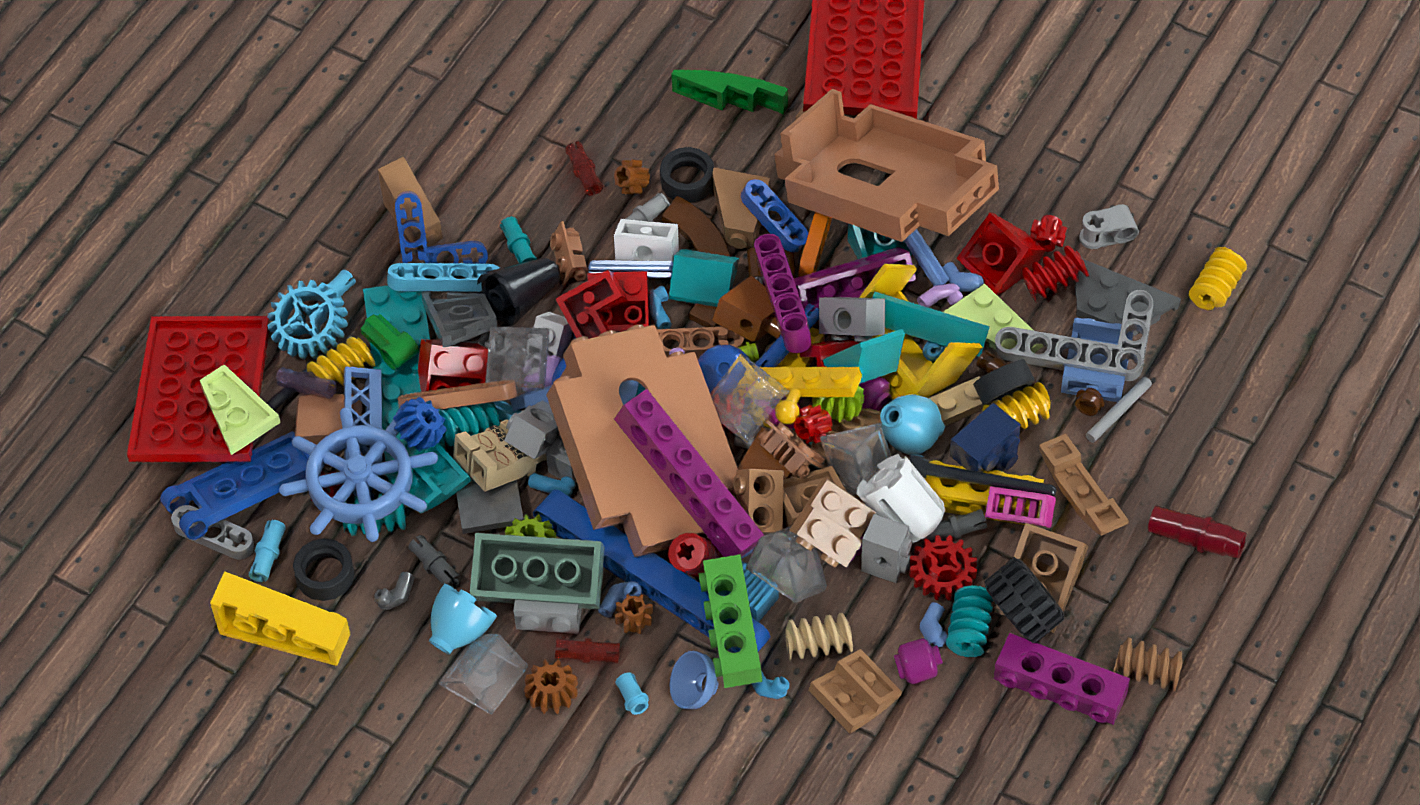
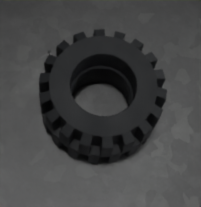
M1013 557L984 581L986 590L1016 629L1032 643L1039 641L1065 620L1060 606L1020 559Z

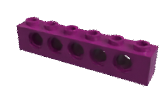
M648 389L622 406L614 418L616 423L723 557L741 555L742 557L751 551L763 538L764 534Z

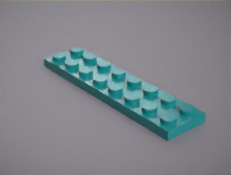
M388 285L363 289L367 318L373 314H381L400 333L403 331L407 332L414 339L419 350L421 339L430 340L427 314L421 296L423 291H396ZM370 343L371 354L375 361L373 369L381 370L382 429L386 430L393 421L397 410H399L397 398L401 395L421 392L418 374L419 353L397 370H392L382 359L379 350ZM400 432L397 434L396 437L402 442L408 454L416 449L415 446L409 448L407 441L400 439ZM444 440L443 443H439V444L446 450L445 440ZM384 451L385 461L395 460L389 453Z

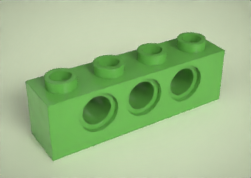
M741 555L704 560V573L698 574L701 592L708 591L709 601H703L706 620L713 619L714 629L708 630L711 649L718 648L719 657L713 658L716 677H723L724 688L763 682ZM724 590L731 592L727 596L718 595L719 592ZM729 618L736 620L732 624L722 623L724 620ZM731 647L741 648V650L736 653H730L727 651Z

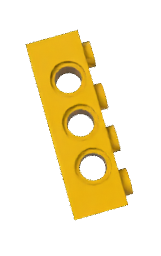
M936 460L929 462L931 464L965 469L962 466L944 464L943 462ZM985 470L983 472L1044 483V479H1038L1030 475H1012L999 470L989 472ZM928 475L927 478H924L944 502L945 512L965 515L982 509L985 516L990 486ZM974 490H983L984 492H976ZM1000 495L998 513H1003L1005 495ZM1013 497L1011 508L1012 515H1015L1018 499L1016 497ZM1026 499L1023 515L1025 517H1028L1030 500ZM1039 501V505H1038V510H1037V516H1036V518H1038V516H1039V510H1040V505H1041V502H1040V501ZM985 517V519L997 520V521H1003V522H1009V521H1004V520H998V519H992V518H986V517Z

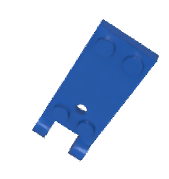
M292 431L252 450L251 462H226L180 485L166 488L162 492L160 500L170 514H173L180 506L189 505L191 500L195 502L199 509L185 513L179 521V526L187 538L196 540L206 534L208 526L279 493V488L282 484L306 479V465L310 455L292 445V440L295 437V433ZM179 497L176 502L171 503L174 498ZM198 522L195 527L189 529L193 523Z

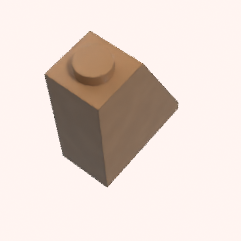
M401 157L379 168L378 174L383 203L397 222L395 212L397 196L402 192L412 191L420 197L422 203L427 246H433L437 241L443 239L440 220L405 158ZM404 198V203L400 204V208H405L407 213V219L401 218L402 223L408 220H420L419 216L415 218L412 216V207L417 206L416 202H411L410 198ZM409 226L404 231L410 242L417 241L421 236L420 230L415 226ZM423 245L416 247L415 249H423Z
M713 168V192L725 244L738 249L753 248L762 224L743 204L741 192L745 185L753 179L763 181L770 188V178ZM757 192L754 194L751 193L753 196H760Z

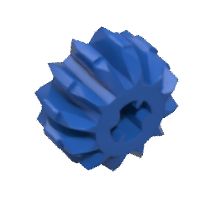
M421 397L403 403L393 417L396 423L394 429L400 432V439L407 441L409 448L415 446L419 452L438 444L447 430L443 425L446 419L439 415V409H435L432 406L431 400L425 402Z

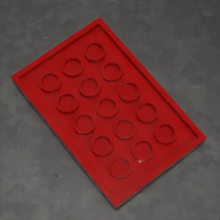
M812 0L803 112H806L831 89L842 93L843 109L846 115H858L872 104L917 119L924 0Z
M151 316L127 450L129 462H251L254 441L233 455L230 454L201 388L200 380L222 365H226L260 397L270 332L268 329V324L270 323L268 316Z

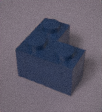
M992 403L951 439L950 457L966 470L982 473L985 470L987 472L1008 470L1018 459L1017 453L1021 424L996 404Z

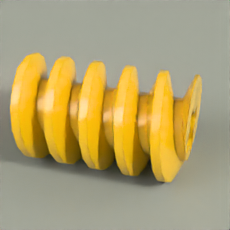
M1215 248L1209 261L1206 262L1204 269L1200 272L1199 277L1189 290L1192 302L1204 310L1223 307L1226 304L1227 298L1231 296L1232 290L1236 288L1237 282L1242 278V274L1247 270L1246 261L1229 248Z
M349 337L346 344L340 343L337 345L336 350H328L327 357L323 355L317 357V364L312 361L307 364V373L321 394H325V387L332 392L336 391L334 381L344 386L345 366L365 368L363 363L366 362L371 367H374L375 361L369 348L359 337L357 339Z
M1036 382L1034 387H1025L1023 392L1015 391L1012 396L1006 395L1002 398V401L995 400L992 402L1020 423L1024 430L1028 428V418L1034 425L1039 423L1038 414L1044 420L1050 418V397L1045 386L1040 382ZM985 404L983 406L982 411H984L990 405Z

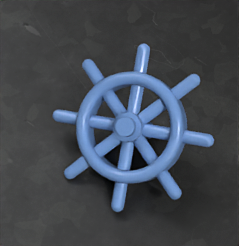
M345 407L340 410L342 429L329 434L317 445L301 436L293 438L292 445L310 455L306 465V479L282 484L279 492L283 496L309 491L313 503L321 511L310 526L312 534L319 535L331 519L344 523H363L366 538L370 542H375L379 537L376 520L389 515L401 504L418 512L426 510V502L409 493L412 485V469L435 464L438 461V455L435 452H428L409 457L406 448L396 437L399 432L394 429L396 426L394 419L386 430L366 425L355 426L352 411ZM359 445L372 446L365 457L361 456ZM347 448L349 459L345 460L335 454ZM384 451L395 459L375 464ZM325 464L340 471L320 476ZM398 472L397 479L394 484H391L378 477L380 475ZM343 484L333 498L322 489ZM373 488L384 495L374 500ZM353 493L354 497H358L359 504L344 502Z

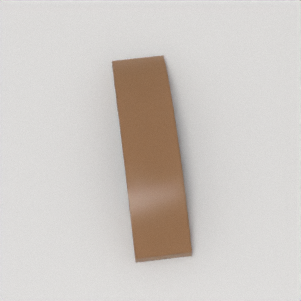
M1066 433L1039 445L1041 455L1058 487L1073 509L1091 529L1102 536L1128 524V518L1113 498L1107 499L1083 466L1080 452Z

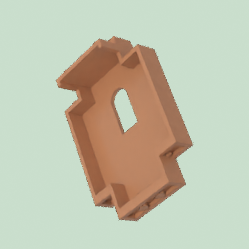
M831 89L780 133L782 148L774 154L778 178L785 180L788 203L901 242L919 226L950 236L999 190L997 165L986 162L984 140L872 104L866 107L854 119L844 116L842 93ZM858 163L891 175L879 186L843 175L838 170L846 164Z
M639 324L619 333L611 330L595 338L588 339V337L582 336L572 340L563 354L566 368L560 378L553 382L546 396L593 530L622 523L634 557L667 550L672 541L684 533H695L708 540L707 535L614 420L623 406L619 394L620 384L627 380L639 382L645 389H648L729 492L735 496L733 481L735 476H737L738 468L695 352L683 354L682 351H678L666 357L655 325L644 327L642 324Z

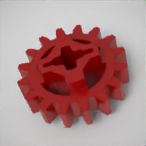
M936 535L935 542L933 543L927 538L924 539L923 548L916 546L914 548V556H910L909 576L914 578V587L923 586L924 596L933 592L935 600H938L941 594H945L947 600H951L952 593L964 586H972L973 580L977 577V558L972 557L973 549L971 547L963 549L964 541L962 539L957 543H953L951 535L947 537L946 541H942L940 536ZM923 565L925 566V571L929 573L928 575L924 572Z

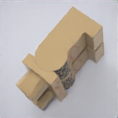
M508 419L501 421L500 426H491L484 432L472 436L466 431L455 434L453 459L468 474L470 473V477L485 492L525 475L530 476L536 472L537 463L547 460L546 453L533 459L504 441L508 433V429H506Z

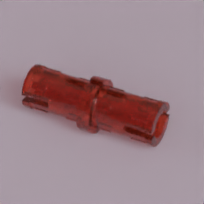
M575 141L577 150L572 142L567 145L565 152L573 165V173L575 177L580 179L588 196H593L591 187L596 195L602 191L603 185L595 172V164L593 160L588 158L581 142Z
M556 638V648H566L569 650L556 649L555 659L583 660V663L589 664L590 660L619 663V654L606 652H619L620 643L592 642L591 638H585V641Z

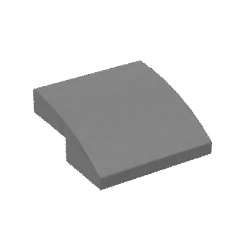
M471 478L472 481L456 493L463 534L513 526L514 518L523 521L517 480L485 492Z

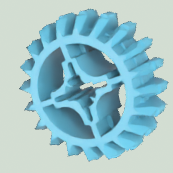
M310 280L307 287L303 281H298L297 289L287 285L289 293L284 295L278 292V297L281 301L279 303L271 302V307L275 311L267 313L269 320L273 321L268 324V329L270 332H274L271 335L272 340L278 343L281 351L287 350L289 356L294 357L298 353L299 357L305 360L308 353H310L313 359H317L318 351L321 350L326 355L328 351L327 346L331 344L333 347H337L336 337L344 338L345 334L340 328L348 326V322L343 318L348 315V311L345 307H342L344 301L341 297H337L338 293L335 289L331 288L328 290V286L323 282L317 287L314 280ZM316 300L323 303L307 306L303 302ZM295 308L294 315L288 319L289 314ZM303 311H305V313H306V314L308 315V317L310 318V320H311L310 323H311V325H312V329H311L310 326L306 323V320H305L306 317H305V315L303 314ZM328 320L326 327L321 332L322 323ZM302 334H309V335L312 336V338H310V339H296V338H293V336H294V335L300 336V335H302Z

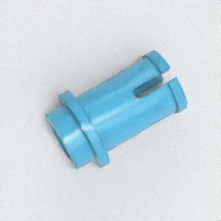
M341 270L327 285L328 290L331 288L335 289L338 293L337 297H341L356 283L355 278H352L353 275L349 271Z
M628 672L620 675L615 683L625 700V709L634 715L643 713L649 706L648 695L642 693L634 674Z

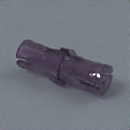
M282 367L276 375V380H281L276 382L278 386L297 390L299 394H314L331 399L336 392V386H331L336 384L334 380L315 376L313 372H297Z

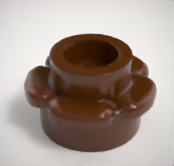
M1094 388L1081 389L1076 394L1075 406L1085 415L1094 416L1105 405L1101 393Z

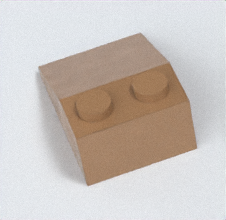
M1025 523L1014 557L1025 563L1064 612L1089 546L1086 543ZM997 605L994 612L1005 616ZM1057 626L1050 632L1055 633Z

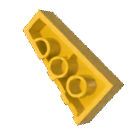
M225 571L210 602L220 635L331 665H338L350 637L347 618H344L342 615L323 610Z

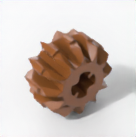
M546 659L543 661V667L533 665L531 668L532 674H526V686L524 688L525 697L530 699V705L533 708L540 706L544 714L549 708H553L557 715L560 711V706L570 708L571 699H576L578 695L576 688L578 678L572 673L570 665L562 667L559 659L553 665H549Z

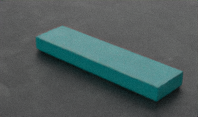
M874 292L872 298L885 299V328L894 331L903 329L907 335L943 346H948L950 342L980 343L984 348L990 326L882 293ZM983 348L980 350V352H979L976 356H979V357H980V355L982 354Z

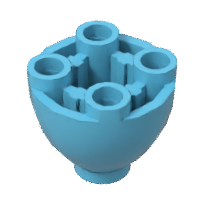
M916 394L897 397L884 406L880 414L881 428L886 440L897 451L910 456L911 454L920 455L930 449L945 429L938 406L931 399Z
M444 583L432 607V636L429 642L439 650L450 655L453 649L466 646L480 638L492 625L497 615L483 606L478 608L474 605L476 598L462 589L458 592L453 587Z

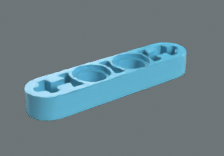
M396 263L388 268L387 284L396 291L480 292L482 291L481 283L477 285L480 275L500 267L494 264ZM424 276H434V277H436V278H435V279H428V278H425ZM454 276H463L465 279H456Z

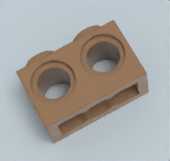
M737 470V476H735L733 481V489L738 503L752 520L754 511H758L760 518L756 525L762 533H782L784 470ZM756 478L760 482V490L758 493L754 489V481Z

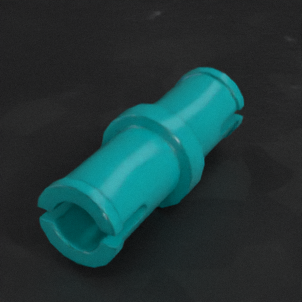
M511 216L503 219L500 228L507 239L509 251L515 255L518 263L537 260L530 248V239L522 232L517 218Z

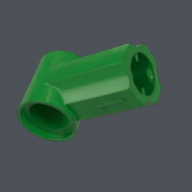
M381 314L371 315L361 327L362 335L379 350L382 359L392 370H397L420 351L414 339L407 332L403 331L400 333Z

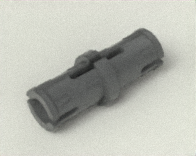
M982 509L957 517L950 515L947 517V520L941 521L934 532L924 539L927 538L933 543L935 542L936 535H939L942 541L951 535L954 540H957L963 534L985 529L987 524L986 522L984 523L986 521Z
M423 535L416 537L420 542L419 545L413 539L408 549L424 564L423 568L428 574H433L443 585L445 583L453 587L451 585V582H453L457 587L462 577L446 562V556L440 551L437 552Z

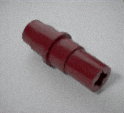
M1158 505L1154 507L1148 523V532L1197 548V552L1200 553L1207 551L1239 559L1246 541V532L1234 529L1233 526L1213 521L1211 516L1203 518Z

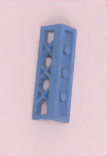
M345 366L344 408L347 407L352 411L355 426L366 425L382 429L380 369ZM351 377L366 378L364 389L360 391L353 385ZM358 400L365 405V413L362 416L355 412L351 406ZM359 445L360 452L364 455L372 448L370 445ZM347 448L344 449L345 460L349 459ZM382 455L375 464L382 463Z

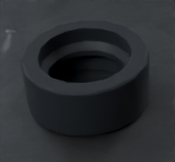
M692 147L677 148L669 152L663 158L660 166L662 190L673 200L676 196H679L692 203L706 198L713 190V160L704 151ZM691 166L702 170L704 177L695 183L683 184L673 180L670 174L680 167Z
M1021 359L991 371L976 380L973 385L982 404L990 405L995 400H1002L1004 396H1011L1015 391H1021L1025 387L1030 386L1035 382V379L1026 361Z
M323 538L307 543L295 555L293 562L297 586L304 595L314 600L326 601L341 596L352 585L355 575L350 552L343 544L332 539ZM325 557L335 558L342 564V571L330 581H312L306 576V568L317 559Z

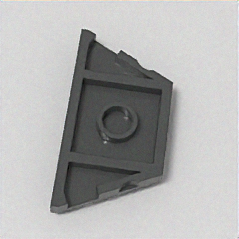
M1083 259L1090 276L1086 277L1080 271L1078 272L1079 282H1075L1076 316L1079 318H1090L1100 322L1122 324L1126 299L1135 290L1147 291L1153 298L1151 325L1158 322L1164 313L1171 309L1175 311L1180 306L1181 298ZM1136 302L1131 306L1136 312H1143L1148 308L1143 302ZM1134 330L1133 337L1139 334L1140 332Z
M421 292L424 308L443 348L497 328L496 315L485 294L448 292L447 299L431 298V292Z

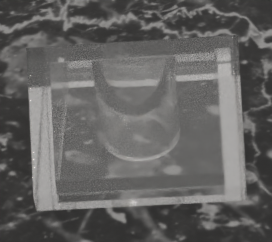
M881 423L820 437L829 467L833 466L845 490L856 494L857 487L863 478L868 482L880 471L877 465L891 457Z
M483 634L480 638L466 646L441 678L439 685L492 715L526 671L528 664L500 634Z

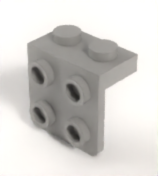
M515 600L513 612L516 629L579 634L582 608H578V604Z

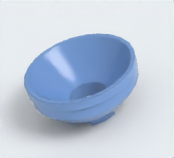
M688 651L679 657L670 677V693L674 703L683 709H698L706 704L712 695H715L719 683L711 658L698 651ZM706 676L705 686L702 690V681Z

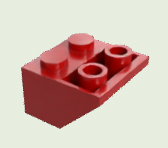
M647 271L613 272L627 300L602 313L610 331L623 332L639 324H642L644 327L649 326ZM587 273V279L590 280L601 273Z
M421 339L418 362L421 392L485 383L489 349L479 343L459 342L443 348L440 340Z

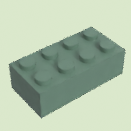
M475 533L470 594L476 598V601L514 604L515 600L578 604V608L600 609L605 547L601 541Z

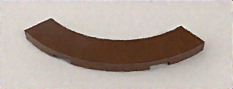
M676 196L662 214V222L678 224V232L688 242H691L696 251L730 256L724 239L711 220L690 202ZM695 303L689 313L690 320L704 327L719 326V324L712 321L717 307Z

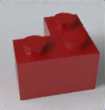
M609 270L556 298L575 337L586 336L588 339L598 337L600 334L610 331L602 313L627 300L614 273Z

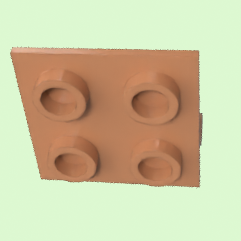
M769 420L766 422L772 428L770 431L764 430L759 435L760 445L772 454L775 459H780L779 463L784 465L794 477L805 478L810 471L808 466L811 463L820 469L826 468L822 464L825 458L815 449L803 443L804 440L799 438L793 429H789L782 422L778 426Z

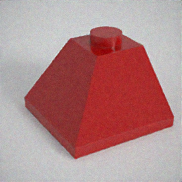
M989 212L956 259L971 273L982 276L984 284L996 295H1000L1023 279V267H1027L1032 271L1033 262H1038L1046 250L1028 233L996 214Z

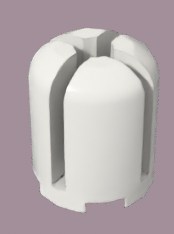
M899 454L885 459L877 465L880 471L868 482L864 478L861 480L856 491L860 499L866 506L877 512L876 515L908 525L909 539L912 540V543L918 542L934 532L941 522L945 512L944 502L906 456L902 459Z

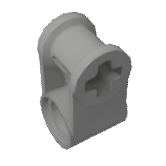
M1121 204L1086 213L1082 220L1083 229L1080 232L1079 240L1088 249H1098L1104 246L1130 242L1137 237L1139 230L1129 207Z

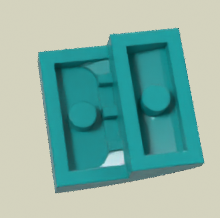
M439 443L420 452L415 449L409 454V457L428 452H435L438 455V461L435 464L412 469V485L409 493L426 502L427 508L423 512L444 502L472 481L469 475ZM398 472L385 475L394 484Z

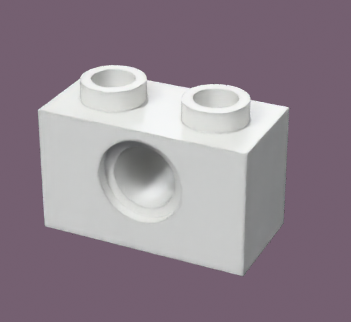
M620 219L614 234L615 260L673 262L674 255L679 251L678 224Z

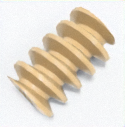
M843 613L838 614L836 623L830 614L825 616L824 624L821 623L818 616L813 617L811 626H809L805 618L800 619L798 628L792 619L787 622L785 639L789 661L792 658L793 651L797 652L800 659H804L806 649H809L812 656L816 657L818 647L822 648L826 656L829 655L830 647L833 645L838 654L842 653L843 644H847L850 652H853L849 621H847Z

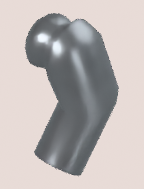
M401 572L394 589L390 591L386 588L383 590L379 589L374 596L378 607L390 610L405 603L408 600L415 577L408 572Z

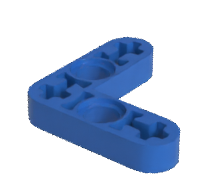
M405 191L397 196L395 212L403 263L411 262L413 259L412 249L406 252L405 247L416 248L423 245L424 249H417L419 260H424L425 263H438L437 256L442 251L451 252L454 256L453 263H458L459 256L456 249H462V255L471 253V248H477L478 252H483V255L478 257V262H473L472 258L467 257L462 258L463 263L486 264L488 252L484 244L479 241L428 247L420 197L412 191ZM404 198H410L411 202H416L417 206L412 207L413 218L419 216V221L408 220L404 223L401 222V218L407 219L406 209L400 208V204L404 203ZM415 226L420 230L421 236L417 241L410 242L405 239L404 231L407 227Z

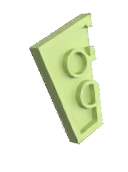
M983 284L944 311V313L990 326L986 342L989 343V347L995 350V337L1000 329L1015 327L1033 330L986 284ZM1011 338L1005 339L1001 343V346L1005 349H1012L1017 345V342ZM1043 344L1033 345L1031 351L1035 353L1043 347Z
M222 365L200 380L201 388L231 455L280 424L279 415L226 365Z

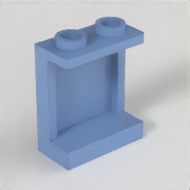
M1074 318L1071 337L1118 345L1122 324L1100 322L1090 318ZM1134 330L1126 334L1129 340H1132ZM1069 349L1067 359H1073L1077 352ZM1095 354L1090 360L1094 364L1101 365L1107 361V358L1102 354ZM1129 359L1121 362V366L1126 370ZM1065 366L1061 393L1076 395L1081 389L1094 388L1101 393L1104 400L1118 402L1122 398L1125 376Z

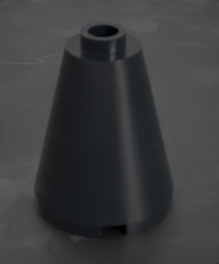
M541 258L487 271L481 274L477 280V285L481 283L482 291L478 292V294H485L496 315V320L504 323L501 326L510 327L516 324L559 283L560 269L554 261L548 258Z

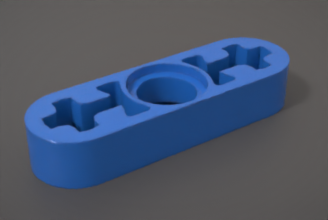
M757 179L750 180L741 192L743 204L770 234L779 237L785 250L799 252L806 244L809 234L807 229L766 183ZM757 192L760 196H753L751 193L754 194ZM772 210L779 213L781 221L772 220L768 215V211ZM796 235L798 239H791L790 236Z

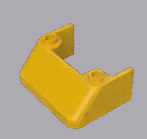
M884 264L859 298H872L874 292L908 301L901 290L916 272L917 268L914 265ZM885 328V334L894 332V330ZM905 334L897 371L882 376L890 384L889 394H891V399L894 400L899 396L910 394L928 398L954 384L983 347L980 343L950 342L936 361L932 363V361L924 357L922 349L913 338ZM849 335V339H854V335Z

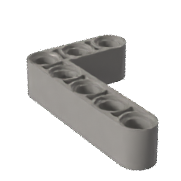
M1135 290L1128 295L1118 345L1015 327H1004L996 334V351L1002 359L1014 362L1024 359L1029 365L1064 370V367L1068 366L1125 376L1124 381L1136 380L1141 375L1153 316V298L1144 290ZM1136 302H1143L1148 308L1143 312H1136L1131 306ZM1136 330L1142 334V338L1132 341L1126 337V334L1129 331ZM1011 338L1017 342V345L1012 349H1005L1001 346L1005 339ZM1035 344H1043L1047 347V350L1042 354H1035L1031 351V347ZM1065 349H1073L1077 352L1073 359H1064L1060 354ZM1095 354H1102L1107 358V361L1097 365L1090 359ZM1125 359H1132L1137 363V366L1134 369L1126 370L1121 366V362Z

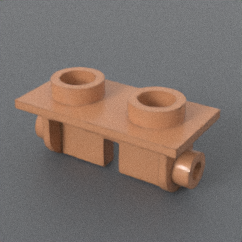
M561 221L556 231L551 235L550 247L554 250L556 264L560 269L561 283L565 285L569 278H575L577 281L586 279L588 268L584 255H574L581 254L583 251L579 233L574 228L566 229L564 221Z

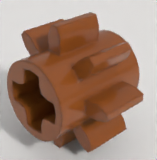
M622 160V165L615 170V185L622 187V194H642V188L649 184V169L642 167V160Z
M627 594L622 603L616 602V611L618 613L615 614V623H623L624 633L630 631L641 634V630L645 625H652V617L650 615L653 614V605H645L644 595L638 597Z

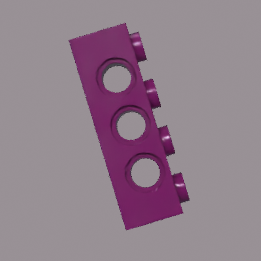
M896 247L794 278L803 308L805 309L807 304L814 305V308L811 310L812 312L816 307L819 309V298L824 297L859 298L884 264L913 265L910 252L901 247ZM915 273L908 282L916 280Z
M1009 633L995 663L994 679L1008 688L1016 687L1029 692L1031 696L1037 699L1050 700L1068 711L1076 710L1089 715L1090 718L1097 722H1107L1114 725L1127 696L1130 681L1128 677L1038 643H1032L1025 638ZM1025 668H1033V669H1035L1036 671H1035V672H1028V671H1026V670H1024V669H1025ZM1062 679L1066 681V683L1060 684L1055 682L1054 680ZM1090 690L1094 691L1097 694L1088 695L1084 691Z

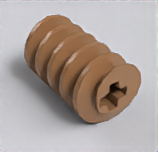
M1127 637L1125 642L1120 645L1113 672L1117 673L1120 668H1123V676L1129 677L1135 671L1136 681L1138 682L1147 674L1149 685H1153L1157 678H1160L1161 688L1163 689L1172 681L1175 692L1183 665L1182 652L1177 651L1174 657L1170 658L1169 648L1165 647L1161 654L1158 655L1156 644H1152L1149 650L1145 651L1144 641L1141 640L1135 648H1132V638Z

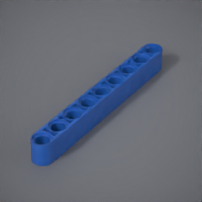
M552 490L533 511L534 518L539 514L542 517V522L550 521L552 530L556 532V536L560 539L601 541L605 547L603 562L605 569L625 582H637L641 586V593L709 637L708 630L714 629L713 619L706 620L703 601H709L708 591L701 592L699 582L674 568L672 564L655 553L634 557L625 533L613 525L593 530L586 508L559 490ZM729 618L724 620L722 623L732 624L736 620ZM752 618L759 652L771 636L761 623ZM731 647L728 649V651H730L731 653H736L741 650V648L739 647Z

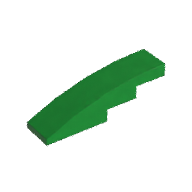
M673 70L671 73L672 92L722 111L727 103L750 112H754L757 105L784 114L788 108V88L761 79L707 70Z

